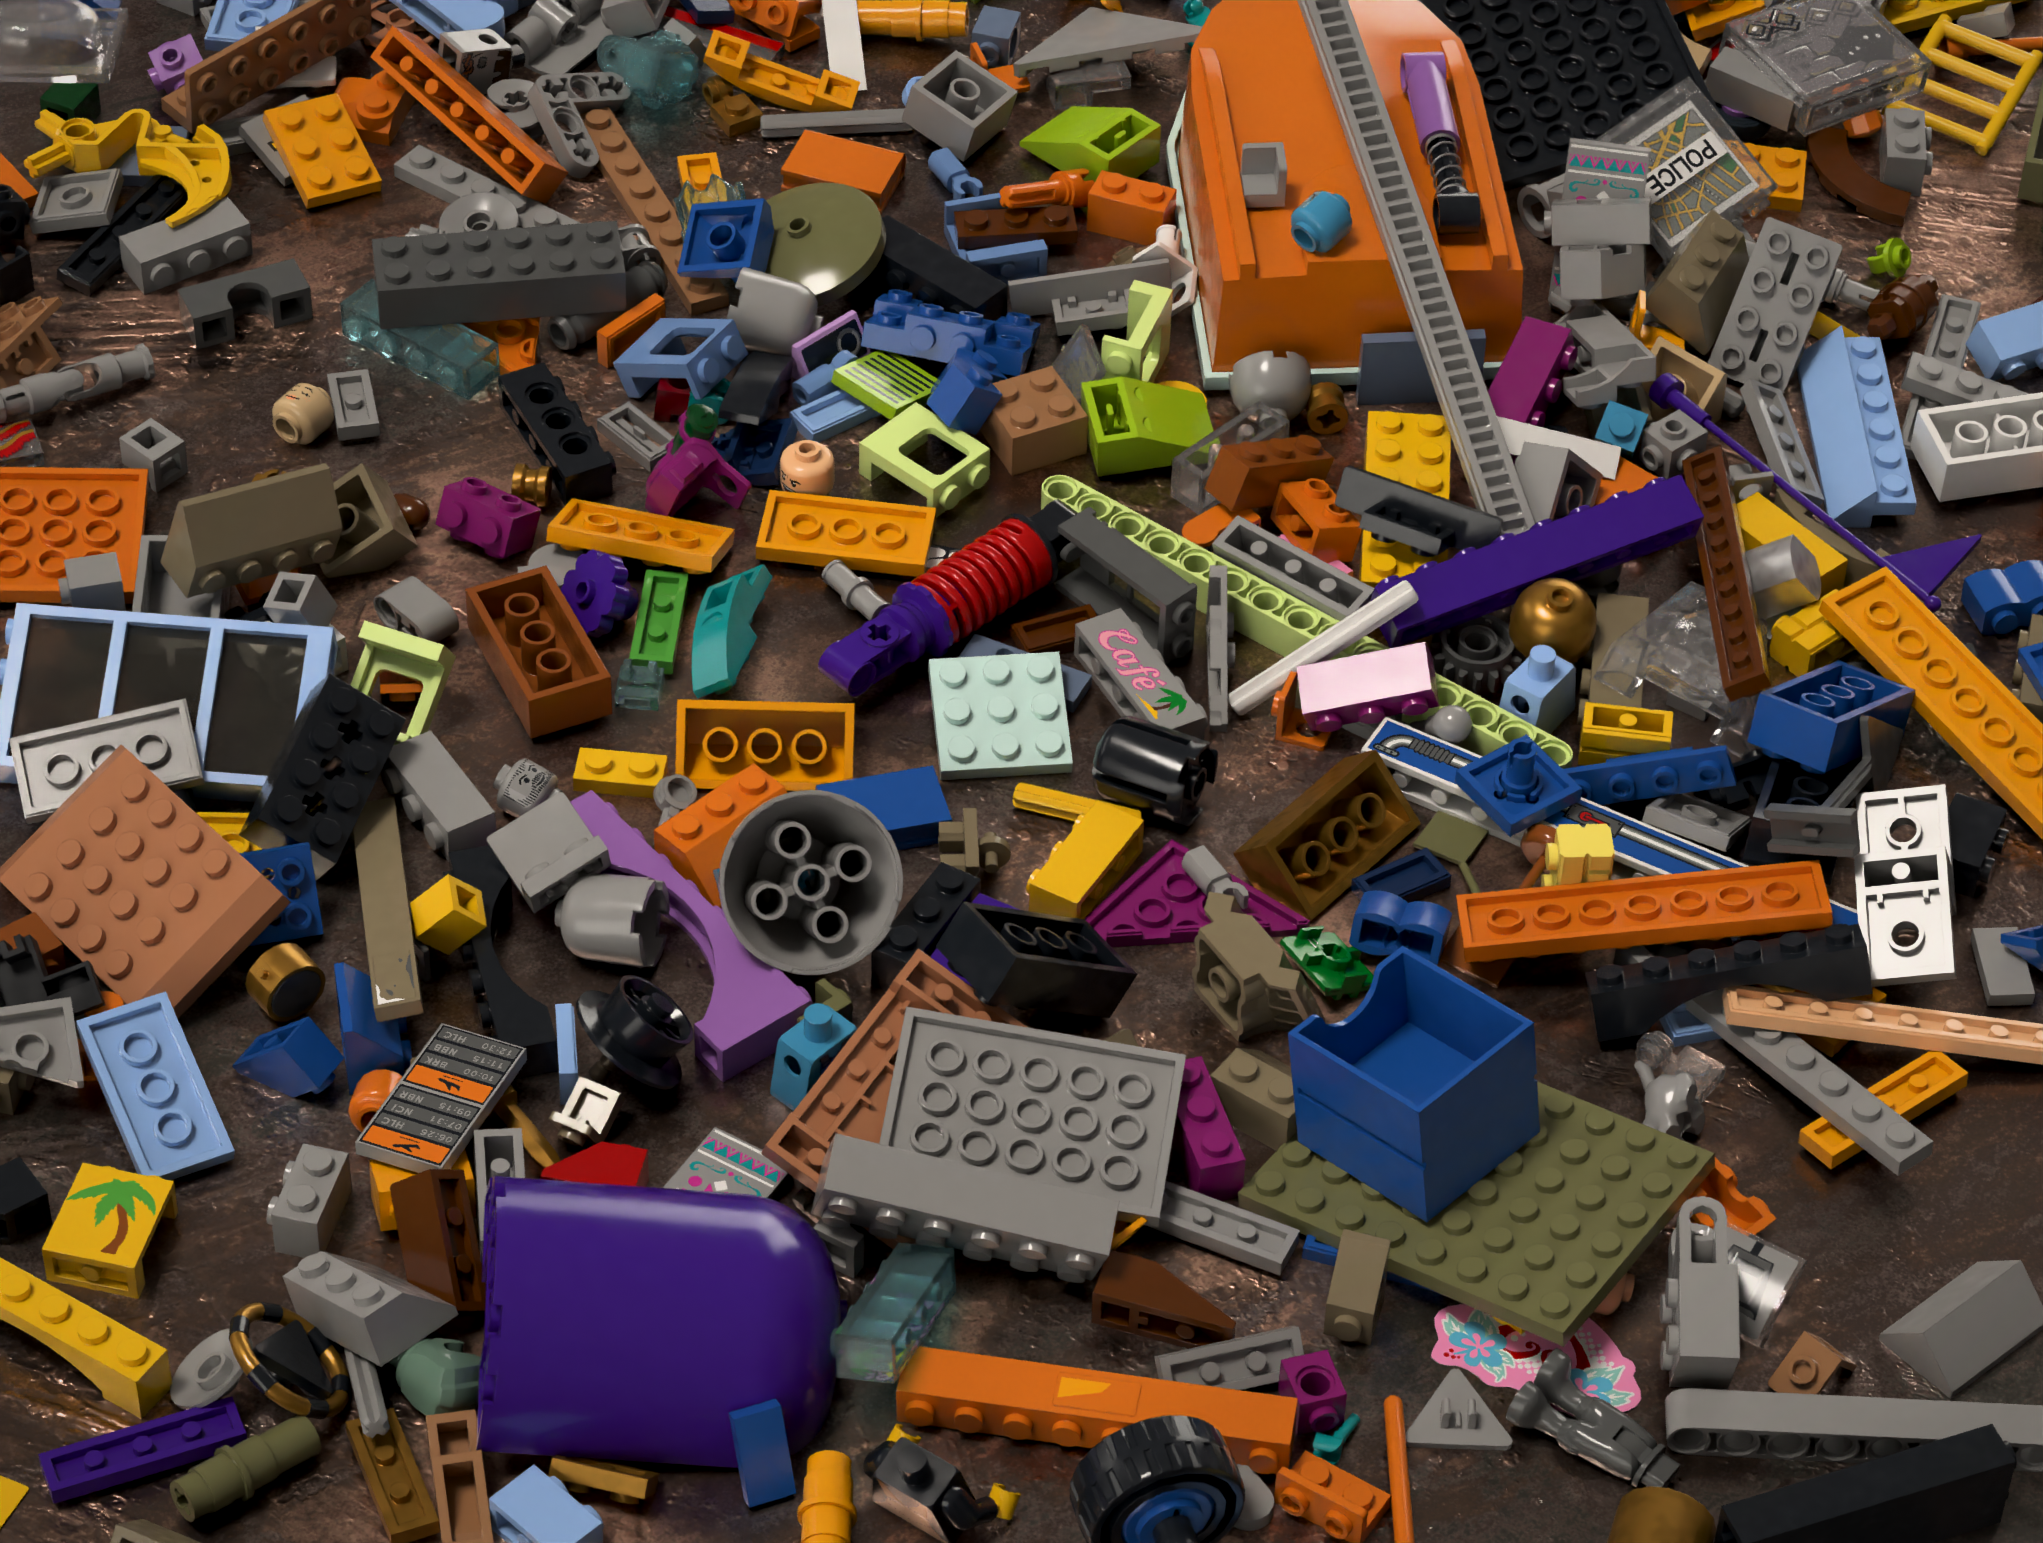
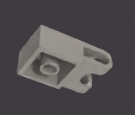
M1693 1197L1683 1203L1677 1218V1226L1673 1230L1669 1242L1668 1278L1666 1279L1665 1294H1661L1660 1323L1668 1324L1666 1341L1661 1342L1660 1367L1661 1370H1669V1387L1728 1389L1740 1359L1738 1264H1728L1727 1215L1725 1208L1719 1201L1710 1197ZM1699 1212L1707 1214L1714 1221V1229L1707 1225L1691 1223L1690 1217Z

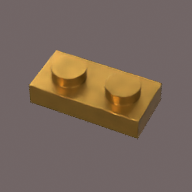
M556 1455L551 1459L548 1476H555L562 1480L567 1490L591 1493L593 1487L610 1491L609 1498L614 1501L639 1504L640 1498L646 1499L656 1493L660 1473L599 1459Z

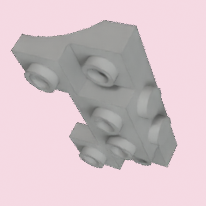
M1598 300L1591 306H1572L1563 317L1554 323L1572 329L1574 346L1578 348V356L1574 368L1580 374L1563 378V393L1577 407L1583 409L1600 408L1603 403H1608L1609 400L1617 402V389L1636 388L1642 382L1656 380V356Z

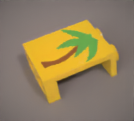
M82 1163L42 1247L46 1279L139 1299L145 1286L142 1258L161 1217L175 1219L178 1214L174 1181L155 1175L146 1176L122 1171L111 1166Z

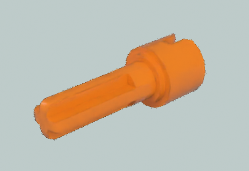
M1085 168L1056 171L1047 181L1004 186L999 191L1001 195L999 202L1002 207L1010 209L1044 204L1073 205L1074 209L1088 207V193L1095 181H1084V178L1089 174V170Z

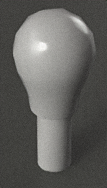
M1448 705L1439 709L1434 715L1429 716L1427 720L1415 721L1410 723L1409 726L1446 742L1457 744L1465 740L1470 734L1472 720L1470 714L1463 707Z

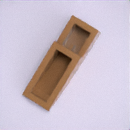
M476 1410L427 1415L426 1432L437 1515L440 1523L441 1542L494 1543L482 1450L476 1451Z

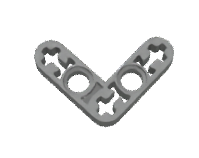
M615 72L548 74L540 76L528 92L529 102L559 164L569 172V175L575 178L587 177L599 161L598 151L579 113H586L593 109H601L608 106L612 112L617 111L630 96L631 88L626 79ZM572 87L581 90L587 99L579 97ZM556 120L566 124L571 132L561 129L557 125Z

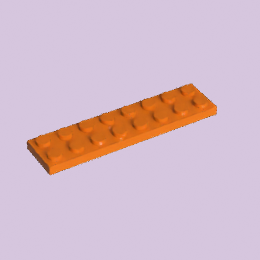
M1819 860L1456 895L1457 914L1465 963L1476 961L1486 963L1497 959L1518 957L1536 958L1542 955L1569 952L1580 954L1590 950L1629 949L1633 946L1652 944L1672 945L1683 941L1721 940L1725 937L1745 935L1765 936L1776 932L1813 931L1817 928H1828L1833 925L1832 909Z

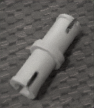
M833 560L824 568L822 572L823 582L841 595V600L845 606L851 610H858L868 620L876 618L882 609L891 605L874 591L873 584L867 578L858 577L841 560Z

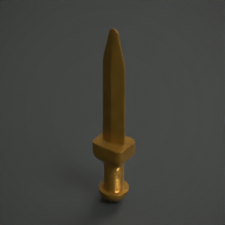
M510 1084L488 1115V1118L494 1119L499 1117L507 1128H522L523 1147L542 1167L546 1168L561 1161L556 1150L517 1105V1091Z

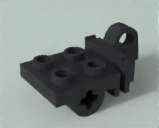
M18 934L13 936L17 946L16 949H13L5 940L0 941V1007L71 997L73 1014L76 1017L105 1006L95 970L88 960L48 975L38 942L31 935L23 937Z

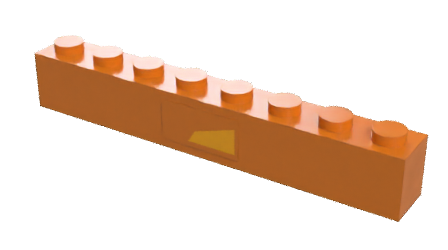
M916 1345L908 1346L905 1351L907 1355L903 1359L896 1388L897 1421L911 1423L916 1426L957 1429L965 1433L978 1432L1007 1436L1015 1440L1028 1439L1057 1443L1065 1447L1093 1448L1104 1438L1136 1422L1160 1416L1184 1415L1204 1420L1219 1430L1236 1464L1248 1465L1250 1469L1260 1474H1277L1281 1467L1288 1469L1290 1467L1296 1433L1298 1398Z

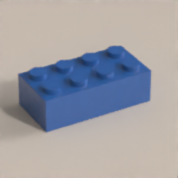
M1838 660L1760 692L1747 742L1761 747L1762 753L1769 757L1778 759L1789 758L1801 763L1800 767L1807 772L1825 774L1830 770L1862 757L1860 716H1871L1903 730L1904 736L1915 689Z

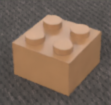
M1053 366L992 383L1002 393V397L980 428V431L1011 476L1087 453L1088 415Z

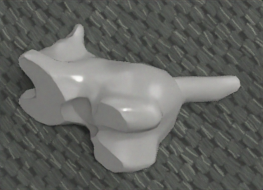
M1641 1060L1636 1061L1634 1066L1640 1076L1645 1092L1646 1114L1642 1124L1683 1141V1133L1689 1132L1698 1135L1703 1130L1705 1114L1702 1105L1697 1100H1694L1698 1090L1696 1081L1691 1074L1686 1072L1676 1075L1661 1074L1655 1079L1650 1066Z

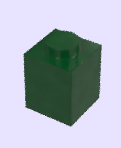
M63 72L40 97L41 111L47 109L65 121L73 118H86L94 122L101 114L98 83Z

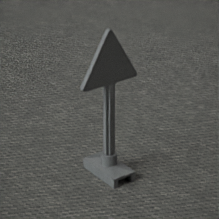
M1860 716L1862 760L1822 805L1808 806L1770 803L1765 808L1764 816L1765 819H1770L1772 839L1767 843L1768 852L1854 858L1860 852L1857 809L1845 807L1864 786L1866 792L1886 790L1903 738V730L1871 716Z

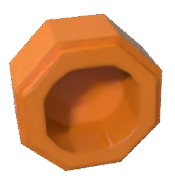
M1877 109L1846 118L1843 122L1845 130H1848L1847 137L1851 139L1869 137L1878 132L1883 124L1880 111Z

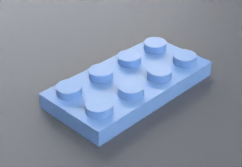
M166 991L76 1021L77 1033L137 1174L155 1175L166 1180H174L234 1159L235 1150Z

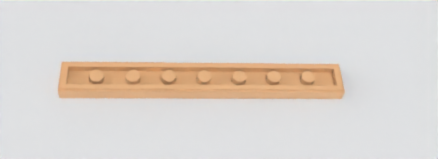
M1744 985L1724 988L1722 994L1726 1024L2043 1065V1024L1853 999L1826 1002L1812 994L1778 992L1768 988Z

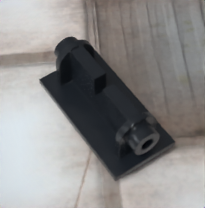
M1762 748L1745 754L1741 761L1732 763L1737 779L1736 786L1707 790L1704 795L1705 801L1724 808L1745 802L1750 798L1744 786L1745 784L1749 785L1754 798L1760 797L1773 757L1763 754Z

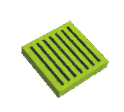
M877 350L835 369L831 382L891 420L915 402L923 407L927 406V400L932 394L931 389L937 378L897 353Z

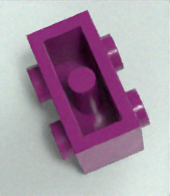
M466 477L461 481L444 486L435 525L450 531V536L454 539L472 542L483 547L484 552L492 557L507 558L512 554L532 548L542 509L521 500L517 496L489 485L481 479Z

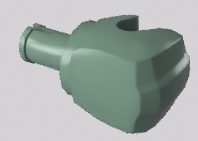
M425 1337L388 1362L389 1365L396 1368V1381L398 1386L401 1387V1392L424 1415L475 1409L476 1412L478 1411V1381L481 1357L463 1353L464 1342L453 1339Z

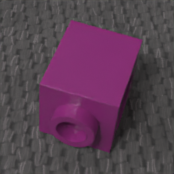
M1328 1349L1282 1359L1278 1392L1280 1396L1298 1398L1296 1434L1325 1432L1333 1427L1341 1426L1344 1423L1347 1393Z

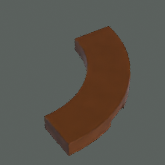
M1809 123L1806 138L1807 158L1809 165L1813 166L1819 175L1818 181L1835 198H1844L1856 205V211L1865 216L1890 225L1903 227L1911 192L1888 186L1874 179L1861 169L1848 150V130Z

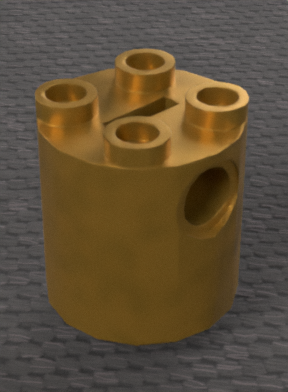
M1649 1486L1633 1489L1622 1496L1607 1543H1713L1716 1526L1714 1517L1706 1507L1691 1496L1670 1488Z

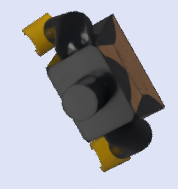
M895 1424L887 1440L872 1450L864 1460V1472L869 1478L873 1479L874 1503L942 1543H956L964 1530L992 1521L996 1517L1011 1520L1021 1496L1019 1492L1014 1493L1005 1490L1006 1486L1003 1484L993 1483L988 1497L975 1499L962 1473L952 1464L919 1446L918 1443L921 1437L918 1435L914 1437L905 1433L902 1430L904 1426L901 1424Z

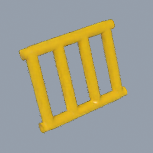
M1941 14L1899 80L1900 85L1893 90L1882 110V115L1884 116L1885 108H1910L1925 111L1905 103L1912 89L1989 119L1990 121L1982 133L1928 111H1925V127H1932L1933 131L1971 145L1978 155L1985 156L1995 143L2043 60V53L2039 50H2032L2031 53L1954 24L1949 15ZM1947 37L2019 65L2021 69L2015 79H2011L1937 50L1942 39ZM1930 63L2006 94L1999 106H1996L1925 78L1921 74L1927 64Z

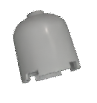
M747 267L741 269L735 288L741 289L738 307L730 305L727 319H734L747 351L753 352L755 350L792 357V345L823 326L824 316L817 315L818 302L815 294L801 283Z
M587 874L575 880L566 892L564 900L560 899L555 909V924L561 929V935L566 948L579 958L639 969L655 967L661 958L667 935L659 934L661 914L669 915L670 912L668 890L664 881L654 880L651 877Z

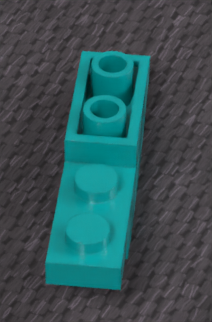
M764 564L734 575L707 588L701 601L693 633L692 684L693 692L697 698L713 692L719 695L730 690L736 684V677L743 664L748 661L749 653L757 639V635L750 627L753 621L752 616L758 604L765 598L764 593L773 578Z

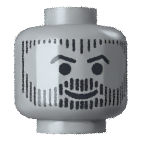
M526 758L520 759L512 767L505 764L493 783V788L498 790L497 806L516 818L558 792H563L558 789L559 779L554 773Z

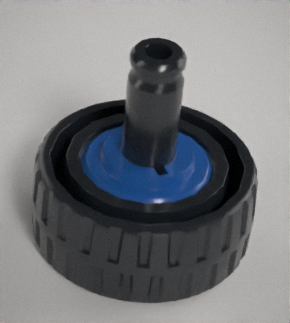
M1167 1415L1142 1420L1104 1438L1080 1461L1073 1473L1069 1489L1071 1505L1086 1543H1217L1235 1525L1242 1513L1245 1502L1244 1483L1223 1435L1210 1423L1196 1417L1184 1415Z

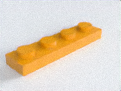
M1930 1050L1867 1090L1909 1122L1966 1087L1968 1072L1944 1053ZM1823 1117L1800 1130L1799 1144L1830 1169L1835 1168L1864 1150Z

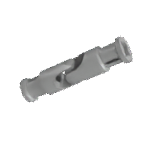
M141 343L135 345L134 350L115 356L112 353H107L64 366L57 372L39 373L19 380V384L0 389V424L5 423L8 417L28 412L33 415L49 410L63 400L67 402L78 401L122 388L125 382L142 377L145 380L153 379L155 377V369L152 355L149 349ZM81 372L91 376L95 384L94 387L84 390V376Z

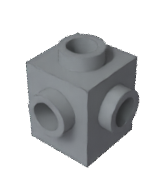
M1679 409L1659 421L1650 423L1643 429L1639 461L1649 470H1652L1660 477H1665V479L1682 475L1684 473L1682 460L1705 451L1708 431Z

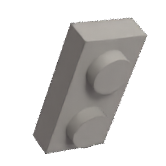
M368 369L327 374L338 440L380 436L379 420Z

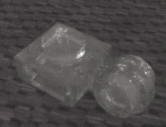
M1661 1031L1645 1033L1637 1041V1049L1635 1051L1637 1060L1643 1061L1652 1070L1660 1067L1664 1069L1662 1074L1676 1075L1681 1072L1691 1074L1696 1081L1698 1090L1694 1100H1697L1700 1104L1724 1079L1725 1065L1689 1045H1686L1678 1055L1672 1052L1674 1049L1672 1040Z

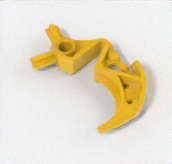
M47 109L40 112V119L35 121V127L53 139V145L28 156L24 160V166L29 169V174L33 179L62 165L76 173L106 170L136 143L139 175L155 176L157 174L171 177L179 182L188 193L186 204L176 213L165 218L166 224L171 228H175L205 212L209 207L218 202L219 199H223L229 193L232 186L228 148L218 133L202 124L197 126L192 142L189 139L173 134L170 126L160 125L144 109H132L125 112L117 120L94 124L86 118H73L65 121Z

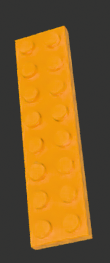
M1886 566L1824 598L1818 611L1884 678L1915 689L1911 706L2043 840V724Z

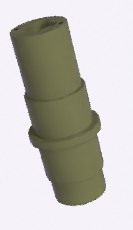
M295 1415L258 1436L252 1435L232 1447L228 1445L221 1446L216 1449L213 1457L189 1469L187 1474L170 1483V1493L173 1502L180 1514L189 1522H193L208 1513L213 1514L237 1500L246 1502L253 1498L254 1491L273 1482L280 1474L319 1454L321 1451L319 1435L306 1416Z

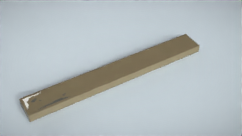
M389 797L366 802L353 828L373 1006L377 1022L424 1013L398 811L395 798Z

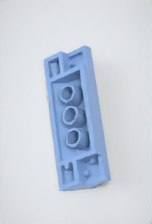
M1841 325L1804 350L1797 368V374L1821 492L1824 497L1825 512L1844 528H1870L1873 515H1914L1917 502L1880 337L1865 336L1844 337Z

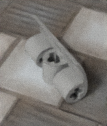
M537 0L530 9L527 18L504 35V40L511 46L516 44L521 46L525 54L524 67L540 75L568 74L612 40L614 35L611 29H607L603 24L600 10L602 0Z

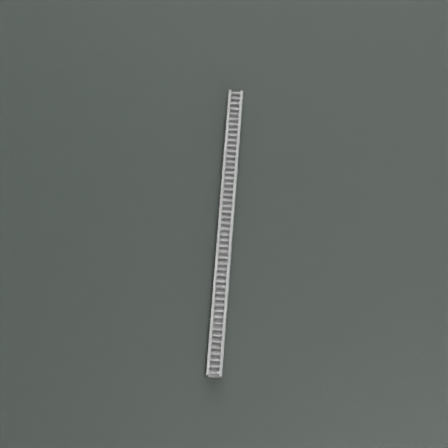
M1297 0L1476 509L1503 519L1500 536L1506 533L1517 535L1528 531L1535 522L1348 0ZM1578 661L1572 663L1576 669L1579 665Z

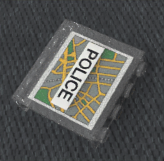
M1689 76L1594 140L1651 148L1644 197H1651V245L1664 259L1651 274L1654 279L1661 275L1687 234L1712 209L1738 229L1744 224L1742 218L1745 215L1749 214L1753 219L1770 206L1771 203L1767 198L1778 188V185Z

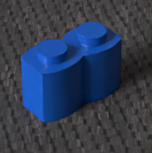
M2022 561L2004 570L1986 569L1964 578L1961 602L1981 634H2007L2019 626L2029 627L2032 614L2043 616V561Z
M1367 891L1364 892L1354 914L1349 943L1356 949L1372 955H1390L1401 946H1404L1437 965L1447 942L1452 913L1432 902L1414 901L1408 903L1403 898L1390 892Z

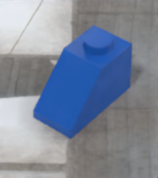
M308 1016L259 1035L232 1067L239 1074L294 1098L310 1091L318 1094L326 1089L336 1078L333 1071L345 1057Z

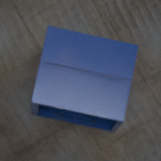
M1401 946L1377 965L1371 986L1365 998L1347 1018L1334 1024H1327L1322 1017L1312 1014L1288 1032L1298 1142L1425 1222L1431 1220L1540 1132L1537 1080L1534 1079V1075L1537 1074L1534 1022L1404 946Z

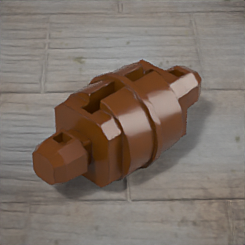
M1923 274L1908 275L1906 277L1900 276L1893 282L1886 284L1867 309L1870 317L1867 325L1869 336L1880 337L1881 340L1908 338L1914 332L1922 329L1939 305L1936 297L1939 289L1936 277Z

